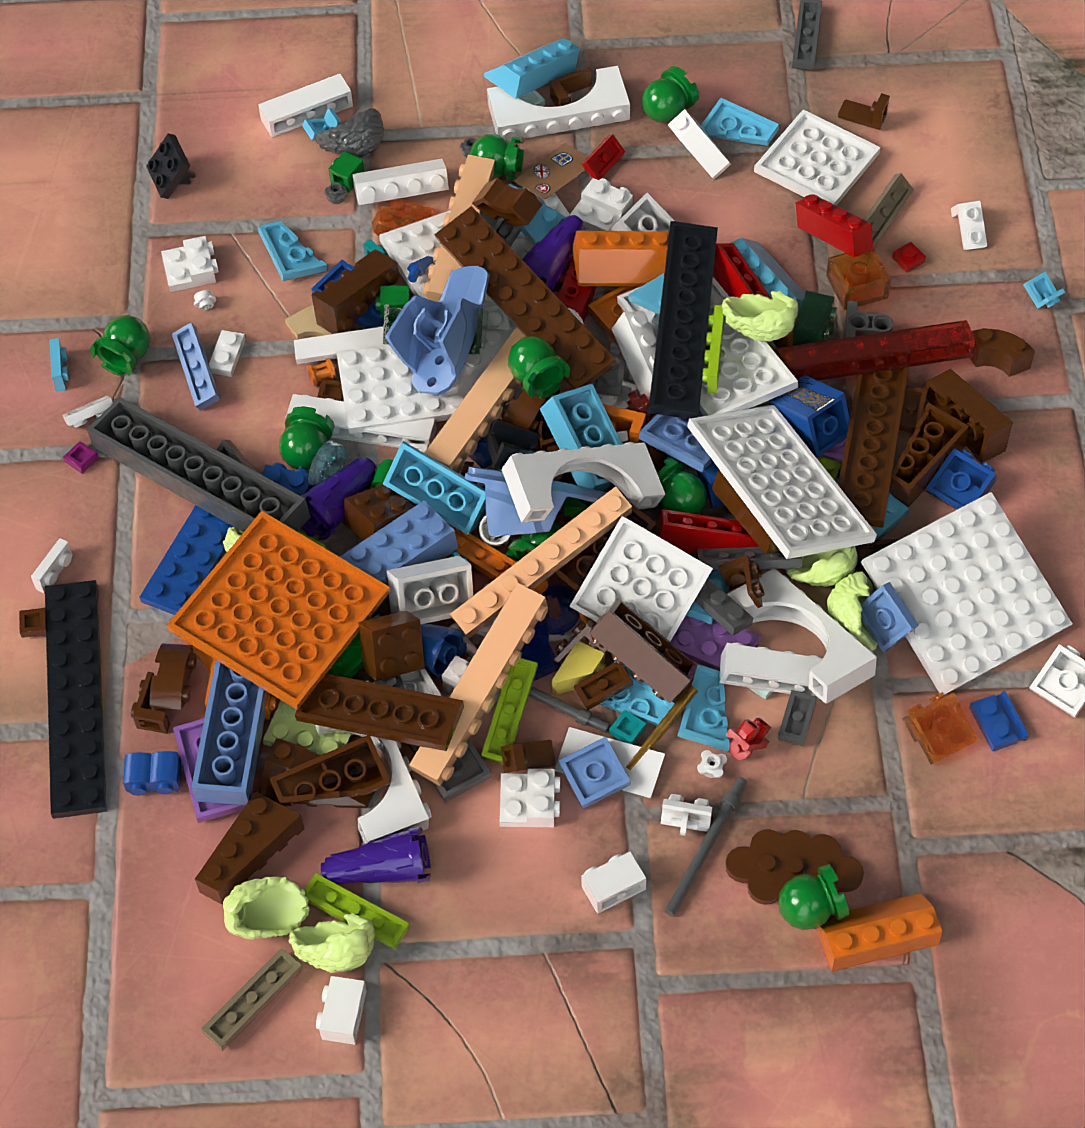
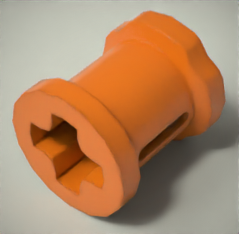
M330 358L326 359L324 363L306 366L313 386H317V383L321 382L322 379L331 378L334 380L337 378Z

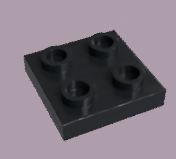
M168 133L146 165L160 197L169 199L178 184L189 185L191 184L189 178L196 177L193 171L188 170L190 164L176 135Z

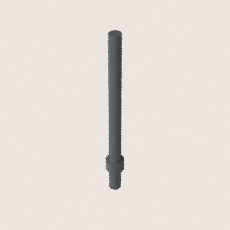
M468 656L466 661L471 662L472 657ZM531 687L529 697L575 718L576 722L583 726L590 725L604 733L607 732L610 723L593 716L591 711H587L585 708H576L535 687Z
M737 777L730 792L725 793L717 816L664 911L667 915L675 916L728 816L739 804V796L747 783V780L743 777Z

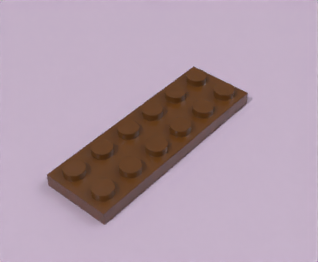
M325 674L300 708L296 710L295 718L299 722L447 751L464 709L463 700Z

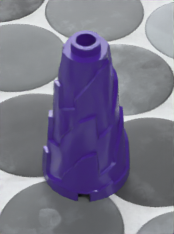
M569 215L562 219L556 227L551 229L522 258L552 292L573 253L572 247L576 231H583L584 229L583 221L576 215Z
M357 458L341 471L314 486L305 494L299 495L305 498L311 516L301 528L311 537L316 533L321 535L318 540L328 539L344 518V499L363 492L373 481L376 472L375 463L369 458Z
M422 827L409 828L408 831L392 834L384 839L366 843L358 848L330 854L331 857H326L325 862L321 863L322 877L335 884L355 882L430 881L431 873L424 874V869L431 868L426 836L419 835L423 829Z

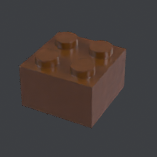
M379 485L344 499L343 523L364 541L414 506L391 488Z
M405 610L358 622L363 672L374 680L379 681L425 669L421 622L419 618Z

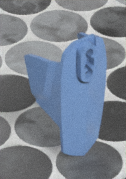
M466 266L451 271L439 302L428 300L421 296H413L404 305L386 334V340L401 361L413 371L412 384L420 393L431 394L432 396L443 395L452 388L464 367L476 333L490 277L489 273L482 267Z
M469 467L468 472L465 473V480L485 484L486 516L490 536L548 532L566 497L596 502L607 493L552 481L551 497L554 507L545 520L521 523L502 471Z

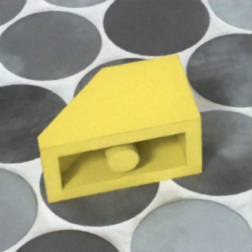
M579 641L571 649L553 677L552 693L560 695L575 691L574 685L606 668L605 653Z

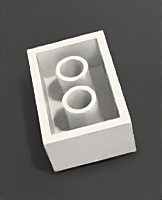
M460 556L387 570L391 614L407 610L419 618L421 624L452 618L450 614L473 597L471 564Z

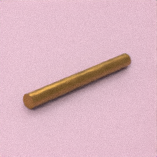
M692 685L688 686L641 745L639 751L626 766L627 769L631 771L647 750L654 748L697 694L698 690Z

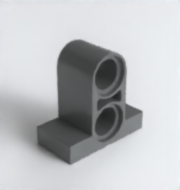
M848 301L843 353L853 354L854 344L863 345L864 337L891 340L894 324L892 318L884 314L857 312V302Z

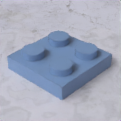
M890 582L882 585L860 604L862 607L861 620L882 652L892 648L919 626Z
M606 737L558 760L583 809L631 785L625 770Z

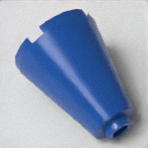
M428 623L421 624L424 668L434 677L442 679V674L455 656L464 659L467 643L463 642V637L466 636L458 629Z

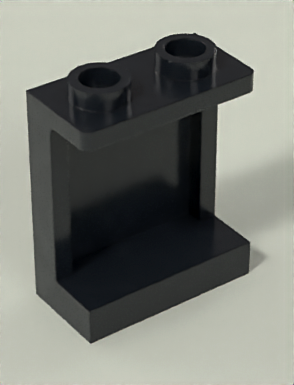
M495 419L485 439L494 468L502 470L509 457L513 454L536 453L540 434Z

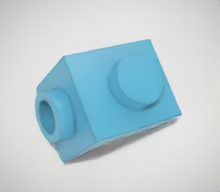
M331 108L327 109L324 118L305 119L302 127L313 141L316 140L318 133L328 131L330 127L338 126L341 124V120Z
M1046 272L1023 284L1037 309L1045 304L1047 308L1053 306L1060 301L1059 296L1065 293L1063 288L1059 291L1056 290Z

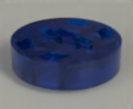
M549 585L541 595L546 598V601L549 595L552 598H557L562 614L559 615L560 619L556 620L555 617H550L549 612H547L545 618L541 622L538 621L534 628L543 634H560L563 636L579 620V612L570 607L576 595L567 587Z

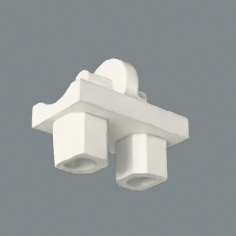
M671 794L668 799L663 800L661 824L681 827V836H686L687 829L708 832L711 823L712 807H709L707 799L698 798L692 804L684 802V798L681 795Z

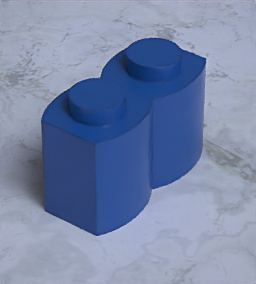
M161 751L152 754L143 752L126 754L123 785L126 792L141 796L151 791H157L159 794H171L173 791L180 790L182 760L179 753Z

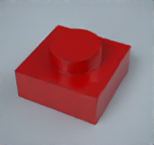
M909 242L894 251L892 259L908 273L923 264L926 256L912 242Z

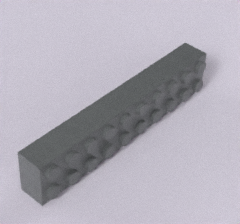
M121 397L87 428L95 449L242 532L248 528L261 511L297 532L311 518L305 498Z

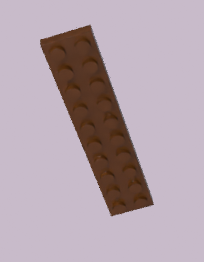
M472 206L434 234L437 241L461 267L479 266L489 273L490 277L486 294L526 337H542L551 343L556 355L562 357L570 367L569 377L564 376V379L573 389L592 384L617 364L616 359Z
M864 337L838 486L870 526L883 528L913 343Z

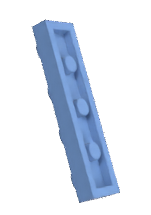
M191 322L172 333V337L195 407L201 411L220 400V396L197 327Z

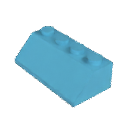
M562 38L484 73V77L517 99L548 84L549 81L574 72L580 48L570 40Z
M739 238L731 243L735 244L772 299L771 292H778L779 290L784 295L795 299L799 306L797 316L815 306L810 297L759 242Z
M593 384L552 396L540 408L559 449L573 450L585 446L594 448L606 444H612V446L622 445ZM570 471L577 486L603 491L614 485L607 479L590 472Z
M405 441L401 443L383 485L417 505L425 500L448 524L467 535L479 527L486 513L485 489L472 481L465 480V477Z

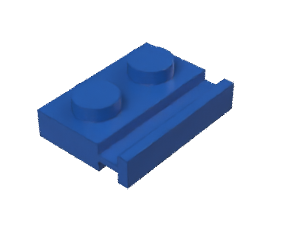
M1003 691L1000 695H992L970 703L969 709L992 752L1014 745L1017 741L1028 740L1029 733L1006 691Z

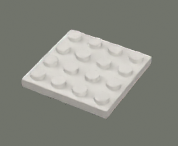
M802 110L755 164L754 172L803 197L815 194L837 206L880 154L881 147L808 111Z
M622 516L570 607L597 622L612 603L619 598L670 642L713 568Z

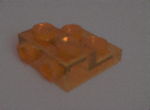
M402 198L389 200L386 206L381 205L372 220L373 233L380 237V234L432 217L434 209Z
M941 692L929 699L930 705L923 708L920 703L906 710L908 716L902 718L914 742H919L930 765L979 740L954 692L947 696Z

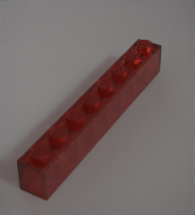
M963 320L778 348L777 356L797 380L806 375L820 381L972 358L975 338L968 321Z

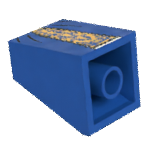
M804 375L798 379V388L769 400V404L776 406L816 458L847 438L850 418L845 393Z

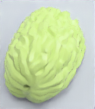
M779 290L778 292H771L773 299L760 294H742L740 298L727 297L722 302L723 314L727 319L726 323L737 329L738 332H742L744 336L753 338L754 341H773L785 337L792 331L799 309L798 302L784 295Z
M855 546L802 556V568L786 570V573L792 580L808 583L811 586H835L842 578L854 573L857 565V551Z
M855 572L842 578L835 585V589H832L827 599L828 615L832 619L837 620L840 626L848 633L853 634L863 646L874 651L878 644L861 620L862 607L860 605L873 594V584L863 572Z
M265 877L263 879L257 878L245 881L241 885L235 886L230 895L225 897L223 901L225 927L229 933L250 940L261 937L287 936L294 929L300 927L302 921L308 917L310 911L308 906L309 899L305 896V890L300 889L299 885L288 879V877Z
M353 912L352 914L344 915L348 924L333 920L332 922H318L316 927H298L289 935V943L292 944L295 956H298L299 959L308 962L317 969L321 968L330 973L350 972L362 966L373 950L375 937L373 923Z

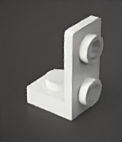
M981 202L961 203L952 207V218H959L963 249L966 251L987 247Z

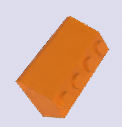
M576 231L572 252L578 286H643L662 275L665 270L669 231Z
M921 893L849 910V915L841 920H837L834 915H830L827 922L817 928L831 972L939 945L943 932L933 905Z

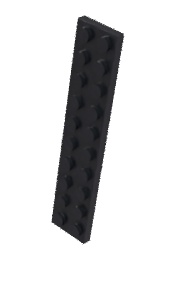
M676 221L670 222L648 413L687 419L696 418L699 415L718 227Z
M96 580L45 586L51 816L53 819L107 812L98 585Z

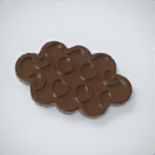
M771 829L761 830L752 837L750 847L742 846L732 849L727 855L725 863L726 872L729 877L734 881L747 883L750 897L755 902L763 905L778 901L779 892L785 883L794 876L808 874L817 877V870L820 866L830 864L838 878V881L833 882L838 895L839 892H852L861 885L864 876L863 867L854 857L841 855L840 844L835 838L826 834L810 838L806 833L799 830H791L783 836Z

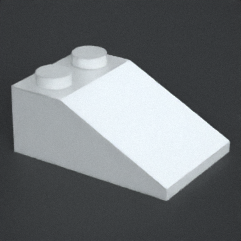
M646 193L609 231H669L670 222L675 220Z

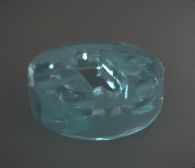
M330 440L319 449L309 470L308 480L310 485L316 486L343 469L346 459L350 458L347 455L345 446Z

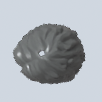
M369 108L364 112H357L345 123L339 124L336 127H330L328 131L318 133L316 135V143L319 144L321 149L338 155L346 151L352 155L365 156L378 148L383 137L384 127L381 114L374 108Z

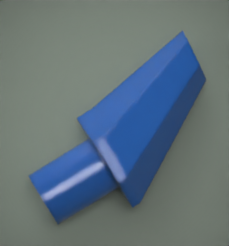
M426 256L411 263L407 267L409 271L408 281L416 282L418 276H422L425 270L434 262L433 257Z

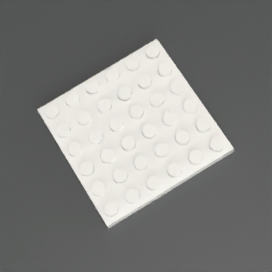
M992 492L861 561L877 590L882 585L890 582L919 626L905 637L941 697L1073 624Z

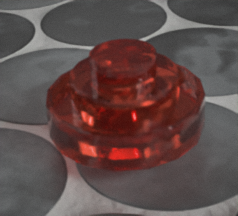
M633 390L627 394L630 400L626 402L628 407L625 409L645 413L647 425L653 419L651 414L648 413L649 400L645 394L639 396Z

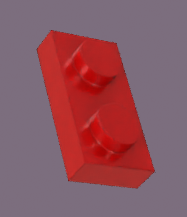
M612 134L607 136L581 164L591 178L600 180L626 151Z

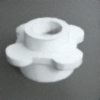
M709 750L703 751L701 753V764L697 766L698 772L709 778H720L723 775L722 769L723 765L727 762V757L724 754H713Z

